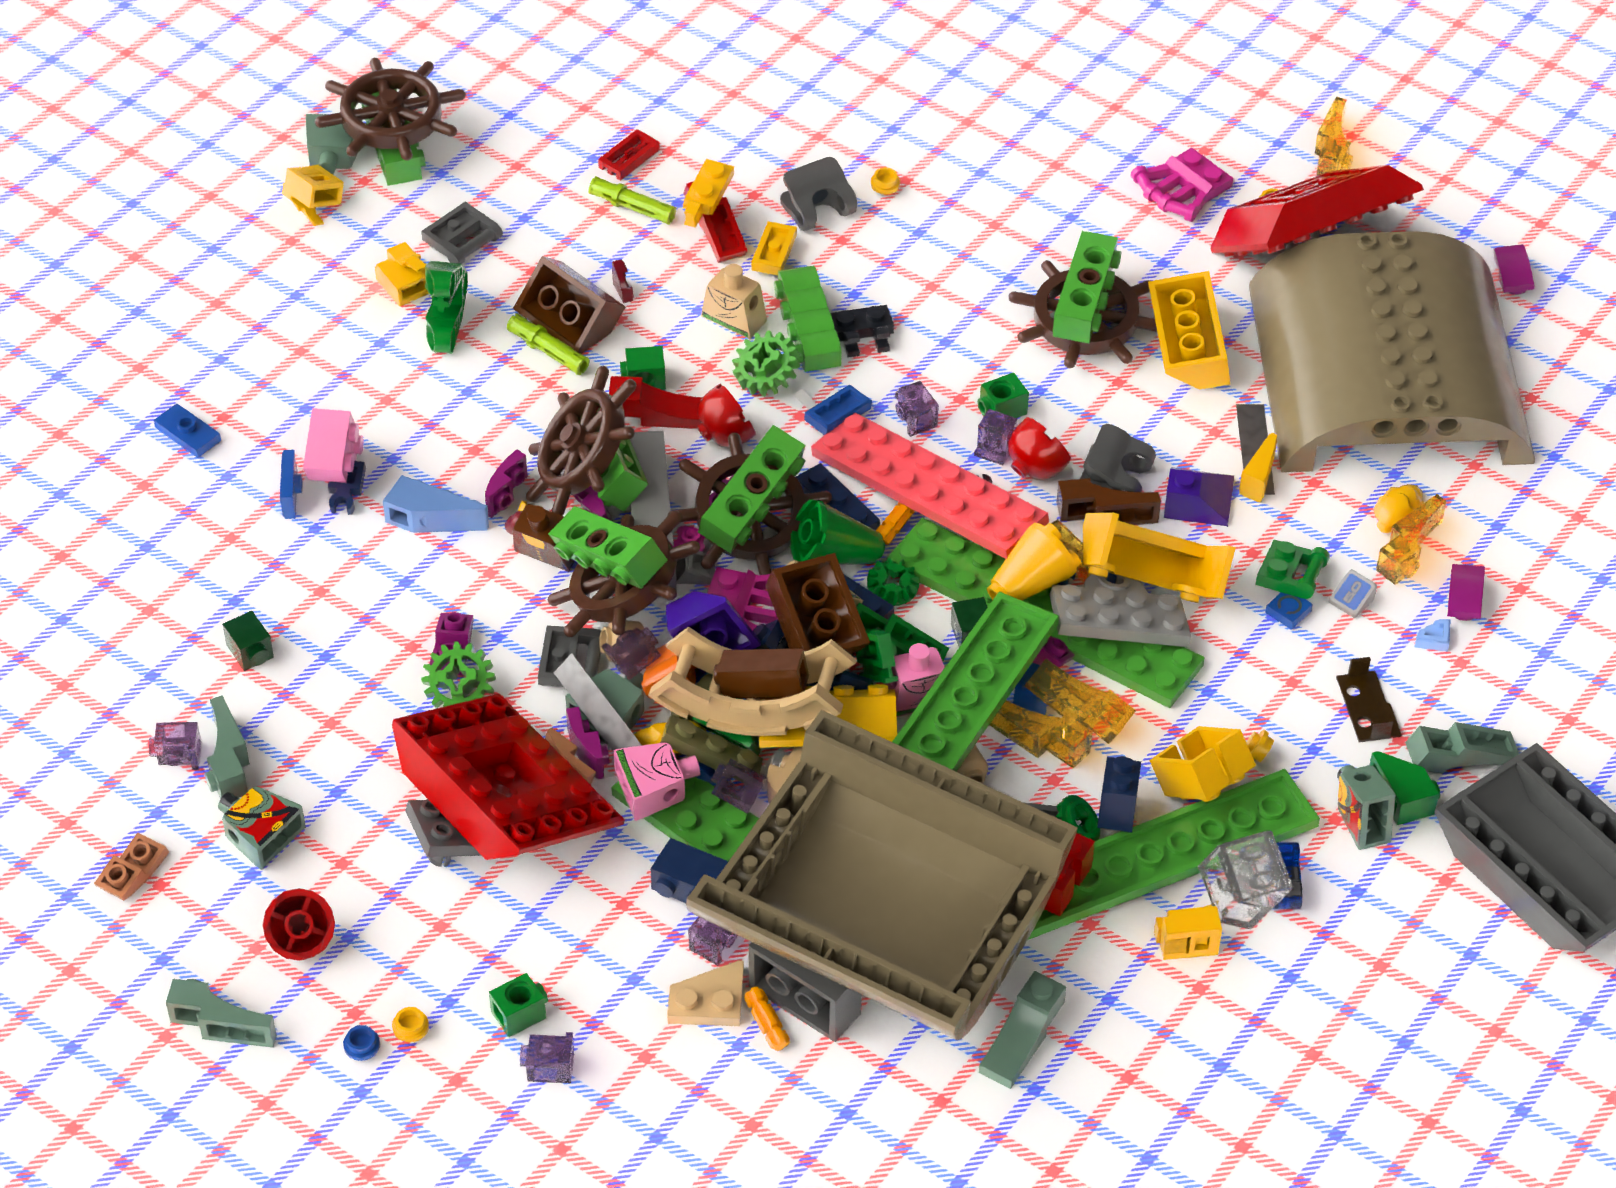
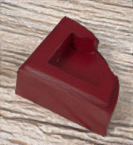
M619 259L612 261V281L622 302L627 303L633 301L632 286L629 287L626 281L627 267L624 261Z

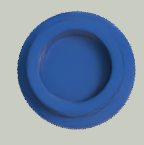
M354 1026L348 1031L343 1040L344 1051L353 1060H368L379 1051L380 1038L369 1026Z

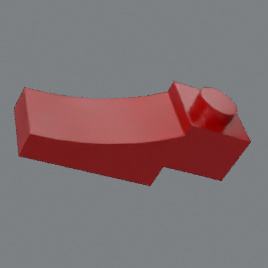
M694 181L686 183L683 192L684 196H686ZM722 197L713 215L703 214L699 221V225L705 233L718 263L744 256L748 251L727 197Z
M611 376L609 394L611 396L626 380L632 379L636 382V389L622 406L625 417L641 418L642 427L697 429L696 426L701 424L697 410L702 397L686 396L664 391L644 383L642 377Z

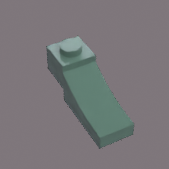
M223 695L210 699L213 720L217 728V741L214 754L207 757L209 772L204 773L210 792L217 791L220 799L228 792L239 798L248 792L245 772L242 767L250 765L246 742Z
M1454 722L1448 730L1419 725L1405 742L1413 764L1424 767L1426 771L1441 774L1447 769L1469 765H1503L1519 754L1511 731Z
M1034 971L1017 995L1016 1002L1005 1024L979 1064V1073L1011 1089L1046 1038L1047 1028L1064 1005L1067 986Z
M172 979L165 1002L170 1023L199 1026L202 1039L274 1048L277 1033L273 1015L249 1011L230 1004L210 992L209 983L201 982L197 979Z

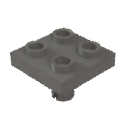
M428 799L408 800L405 812L426 857L429 858L433 865L441 867L444 858L443 865L447 867L451 862V857L482 856Z

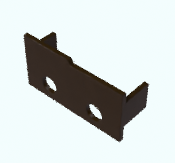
M1370 657L1350 659L1348 674L1336 676L1358 743L1402 736L1392 706L1386 702L1376 671H1369ZM1356 688L1360 694L1351 696L1347 693V689ZM1360 719H1367L1371 725L1362 727L1358 724V721Z

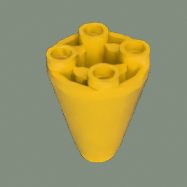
M1034 522L1027 528L991 579V585L987 587V592L992 600L998 592H1002L1023 601L1052 587L1053 584L1056 585L1072 577L1077 572V567L1081 565V560L1071 549L1067 550L1060 541L1062 538L1061 533L1053 524L1048 523L1043 526Z

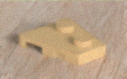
M738 960L670 985L667 1024L740 1027L744 961Z

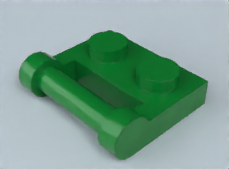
M1273 539L1257 573L1255 585L1302 599H1309L1316 590L1315 582L1321 568L1327 565L1330 554L1322 547L1310 550L1296 546L1288 541ZM1300 564L1307 565L1308 568L1304 577L1299 580L1294 579Z

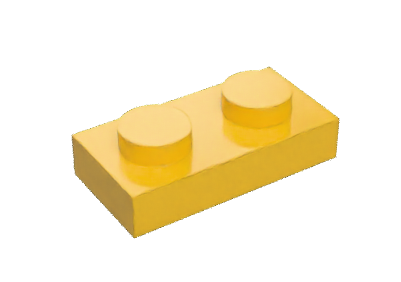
M768 221L751 261V270L778 276V271L784 269L797 236V227Z

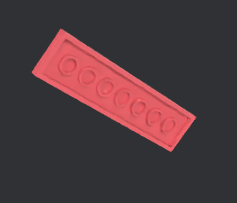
M857 413L848 416L844 422L811 446L813 457L1005 559L1027 528L1034 522L1043 526L1049 523L1048 512Z

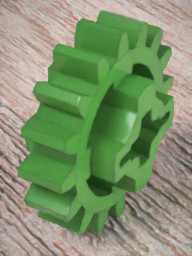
M767 330L765 337L762 338L758 333H755L754 341L751 342L745 339L746 347L744 349H736L740 358L732 359V363L735 366L732 372L742 389L747 388L751 395H754L758 390L761 396L765 397L770 389L774 394H777L778 386L789 387L786 381L788 378L796 379L797 375L793 369L800 368L801 366L797 359L800 357V354L789 337L785 339L782 332H778L774 337L772 332Z
M455 641L453 650H449L445 645H442L441 650L443 654L438 656L432 652L430 656L434 663L432 665H423L429 676L422 677L421 682L424 685L430 686L424 690V694L427 698L434 697L431 703L435 708L440 707L442 704L445 707L482 698L485 693L493 694L495 691L488 682L495 681L496 675L493 672H487L494 667L491 660L483 661L486 654L482 649L474 654L472 643H468L465 649H462L460 643ZM465 659L473 661L479 667V670L468 668ZM450 661V663H449L443 670H441V668H442L447 662ZM460 669L465 678L460 679V684H458L457 688L453 680L458 678ZM477 687V689H476L470 696H468V694H469L474 688ZM438 688H442V690L449 689L452 699L442 695Z

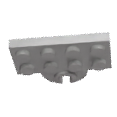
M1091 574L1085 580L1083 587L1071 584H1053L1049 596L1053 613L1059 615L1058 635L1189 647L1192 636L1181 597L1170 594H1149L1145 586L1139 581L1117 575L1115 584L1108 582L1105 577Z

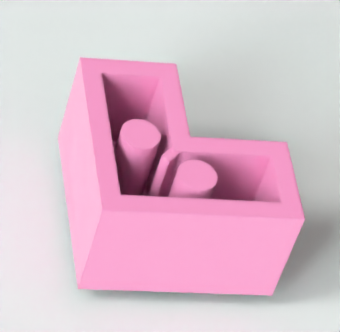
M312 408L303 464L308 480L347 482L348 472H353L354 461L357 460V454H362L364 446L363 435H359V424L354 422L351 411Z

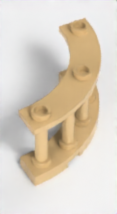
M687 627L666 644V648L679 657L675 670L654 684L648 696L685 719L690 715L706 721V727L751 736L785 735L789 729L804 727L807 730L821 710L834 716L841 714L844 704L829 692L834 676L855 665L856 659L831 639L821 646L804 652L809 672L807 684L818 682L815 686L799 694L775 700L760 701L761 698L736 699L721 695L720 685H716L714 682V666L719 664L723 650L732 649L714 643L698 634L692 628ZM691 665L713 674L709 690L701 688L686 679Z

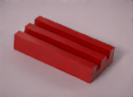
M636 129L598 159V168L601 170L607 168L608 174L612 176L615 173L616 179L621 181L660 150L659 141Z

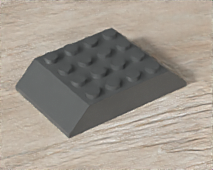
M1538 743L1530 746L1435 808L1436 817L1454 857L1553 949L1585 952L1616 931V813Z

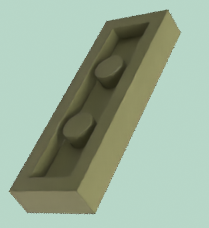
M671 714L665 724L661 743L670 744L673 750L688 757L695 755L698 762L751 787L755 786L760 776L764 758L756 755L749 749H743L726 741L718 734L709 733L695 726L692 722Z

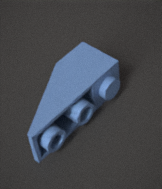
M404 475L400 476L383 500L385 523L413 533L487 531L489 529L487 505Z

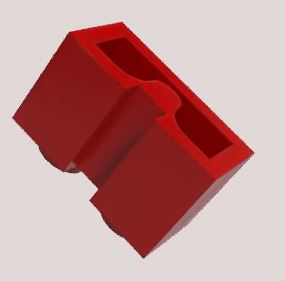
M1076 833L1063 869L1044 908L1045 910L1061 916L1073 897L1074 884L1080 886L1092 867L1094 840Z

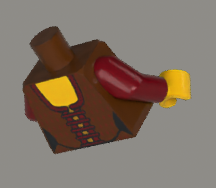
M522 500L518 511L505 522L506 532L513 535L514 551L567 572L570 571L575 562L573 559L569 561L563 559L555 551L554 546L556 544L548 535L564 516L548 511L542 506L527 504L526 501Z

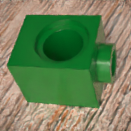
M663 346L625 348L626 361H620L621 376L642 377L644 383L661 390H666Z
M1013 372L981 384L980 398L977 400L978 408L983 416L988 417L993 426H997L1027 415L1029 392Z
M527 972L488 991L491 1013L508 1038L546 1019L545 1003L548 1002L547 993L539 982L536 984L533 982Z

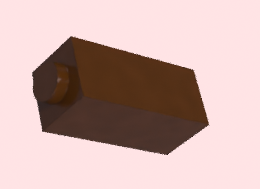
M803 648L723 650L719 664L714 666L715 684L720 685L723 696L731 698L790 697L804 692L809 678Z

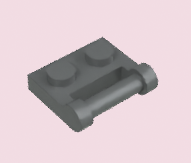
M465 201L423 229L421 236L424 242L447 257L450 263L463 264L466 260L465 258L490 241H496L501 238L503 231L499 224ZM479 229L483 230V232L461 247H456L457 244Z
M547 625L538 671V685L564 687L554 672L571 653L577 659L579 644H586L588 646L584 670L591 678L597 675L601 654L599 643L601 630L582 628L574 637H567L564 634L565 626Z

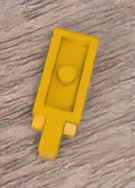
M706 158L684 198V225L696 228L703 214L713 215L734 176V166Z

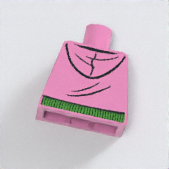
M917 643L910 647L909 653L894 656L896 666L891 667L892 675L898 676V681L883 684L888 685V689H895L897 717L912 714L944 670L945 666L937 648H928L925 644Z
M668 743L614 750L615 773L635 821L683 801L685 798V779L700 776V768L696 756L677 760L671 745Z

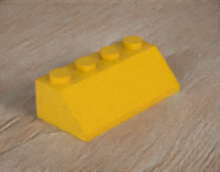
M1209 271L1148 281L1165 374L1199 390L1230 385L1228 359Z
M884 684L869 685L868 690H854V686L838 685L834 686L833 691L829 692L844 704L841 714L836 717L890 742L897 736L895 689H888V685ZM806 686L805 691L813 686ZM761 698L760 701L775 700L781 698ZM804 727L789 729L785 735L759 736V748L803 747L806 730Z

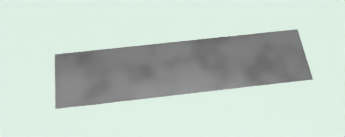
M1236 404L1243 470L1268 436L1264 404ZM1272 468L1265 495H1275Z
M571 653L555 670L554 674L613 752L620 748L642 746Z

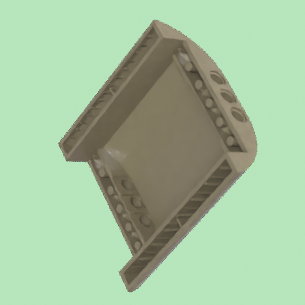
M1421 231L1334 234L1315 238L1283 251L1267 262L1249 282V292L1274 434L1277 435V452L1281 473L1313 472L1317 446L1497 440L1502 465L1535 463V455L1492 273L1483 257L1471 246L1443 234Z
M821 710L805 732L801 759L717 879L704 874L688 896L686 906L692 914L950 1038L961 1040L980 1019L1029 939L1060 876L1078 827Z

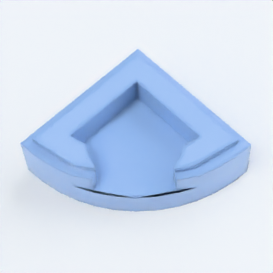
M1438 619L1433 624L1423 629L1421 628L1417 633L1414 648L1448 652L1451 619Z

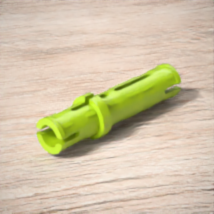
M597 176L590 182L588 193L610 201L615 207L623 206L668 225L675 218V206L628 189L627 185L611 183Z
M518 313L509 319L507 330L526 341L528 347L532 349L537 348L579 376L587 370L590 359L550 335L542 325H535Z

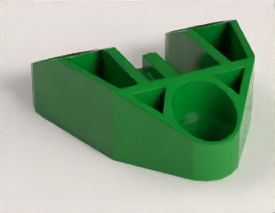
M431 261L425 265V289H427L432 297L431 306L426 314V340L432 352L452 354L463 319L468 288V272L463 264Z

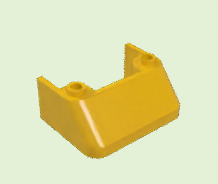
M1113 512L1086 513L1083 523V565L1089 567L1088 573L1105 578L1108 577V573L1180 592L1182 600L1199 603L1200 598L1223 599L1236 547L1206 546L1118 521L1119 514Z

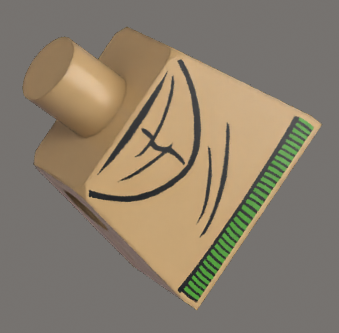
M727 265L708 283L701 317L751 339L767 322L761 285L757 281L744 276L740 265Z

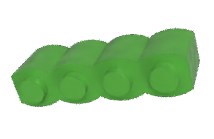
M813 265L778 271V280L774 281L775 297L782 300L780 302L781 316L783 320H788L787 334L792 342H795V347L800 354V357L797 359L802 364L804 372L841 367V345L834 328L831 313L827 307L825 294L821 287L816 267Z

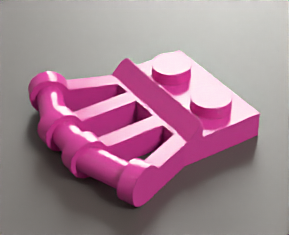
M1192 147L1176 157L1170 156L1165 164L1149 168L1140 165L1135 167L1130 174L1133 181L1139 184L1143 190L1144 198L1148 201H1155L1158 204V208L1163 212L1170 211L1184 216V220L1189 222L1194 221L1205 203L1228 190L1233 185L1232 176ZM1165 178L1158 183L1151 182L1153 180ZM1178 185L1182 186L1181 189L1171 195L1167 193ZM1192 196L1196 197L1189 205L1183 204L1184 201Z
M721 567L716 568L707 593L726 597L752 631L757 625L750 621L768 624L778 619L774 610L750 605L752 602L773 607L769 594L765 590L770 574L756 575L750 569L745 573Z

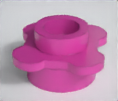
M682 525L677 528L678 537L673 543L674 547L690 541H697L700 544L699 551L703 552L705 550L704 540L706 538L698 533L699 529Z

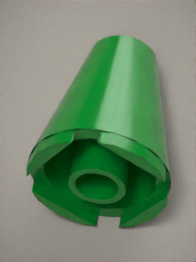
M808 500L797 513L795 520L800 521L798 532L792 530L790 547L794 560L802 562L835 553L839 564H874L884 554L885 542L881 533L822 501Z

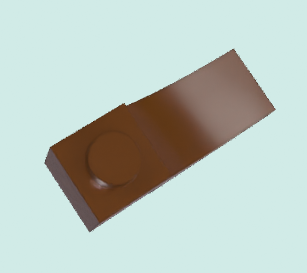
M1090 478L1058 481L1056 504L1060 522L1084 520L1086 513L1113 512L1119 514L1118 521L1132 525L1158 523L1161 500L1159 492L1114 490L1093 484Z

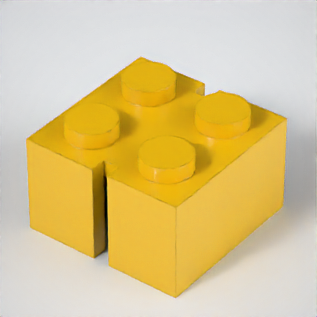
M1205 726L1196 727L1176 741L1184 759H1181L1176 745H1170L1149 760L1165 796L1178 797L1182 800L1197 799L1202 800V802L1216 799L1221 795L1220 791L1229 784H1235L1243 780L1246 776L1245 773L1256 766L1241 729Z

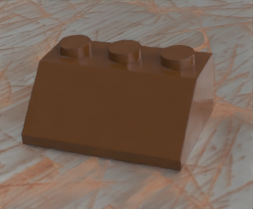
M545 256L540 258L513 307L515 311L535 325H542L550 335L581 354L611 334L626 308L622 303L564 262Z
M835 553L772 569L765 587L789 649L803 648L805 652L821 646L832 639L850 655H853L870 644Z

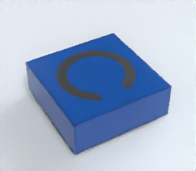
M1280 592L1266 605L1265 613L1292 630L1312 612L1313 604L1306 599Z

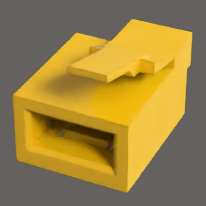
M320 165L287 168L282 194L294 203L298 212L302 211L313 226L324 225V222L316 213V207L340 205L344 182Z
M406 242L387 249L388 259L376 264L375 276L376 280L397 305L401 307L429 294L427 289H425L426 264L420 260L421 255L415 253Z
M1216 903L1198 908L1167 910L1166 917H1156L1154 935L1156 944L1160 943L1163 960L1218 955L1222 926Z

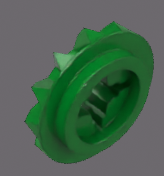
M889 557L884 562L877 561L875 566L869 569L867 588L891 605L900 606L910 602L916 596L920 577L914 574V567H904V559L896 563ZM890 575L893 579L900 577L899 585H896L894 582L888 584V576Z
M1069 795L1056 805L1059 812L1055 816L1056 818L1078 827L1077 833L1094 841L1100 839L1101 831L1100 828H1097L1098 817L1086 800L1077 795Z

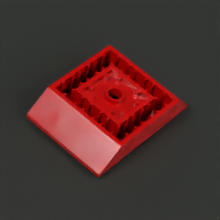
M1390 165L1328 171L1227 209L1210 249L1212 253H1224L1225 257L1235 254L1241 256L1249 253L1255 255L1266 251L1267 254L1285 249L1284 244L1293 241V244L1311 239L1310 233L1319 231V234L1333 231L1337 229L1336 223L1344 221L1345 224L1353 223L1363 219L1362 214L1368 212L1375 214L1389 209L1388 204L1409 202L1414 199L1413 194L1423 191L1424 188L1421 183Z
M500 694L395 718L392 721L391 725L402 773L485 860L524 854L622 826L625 822V819Z

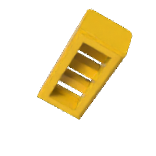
M1271 433L1267 436L1241 474L1239 494L1258 503L1264 498L1277 446L1276 434Z

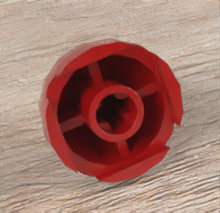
M721 383L702 397L697 410L701 424L696 427L706 442L712 439L719 446L729 448L728 436L731 433H738L742 444L756 436V431L750 420L744 422L746 419L742 413L743 409Z
M1029 417L1020 422L1010 435L1008 452L1014 461L1011 467L1022 478H1025L1027 475L1036 480H1046L1055 477L1067 467L1071 456L1056 437L1051 439L1044 433L1047 428Z
M295 888L283 891L272 899L264 912L262 927L265 939L274 952L286 959L301 961L312 958L326 949L333 938L335 919L333 911L325 898L312 890Z

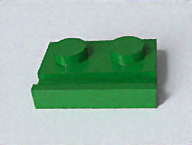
M865 628L870 644L856 652L857 663L862 664L864 670L859 675L885 684L898 681V676L892 675L891 667L896 666L894 656H896L897 649L894 639L890 636V632Z

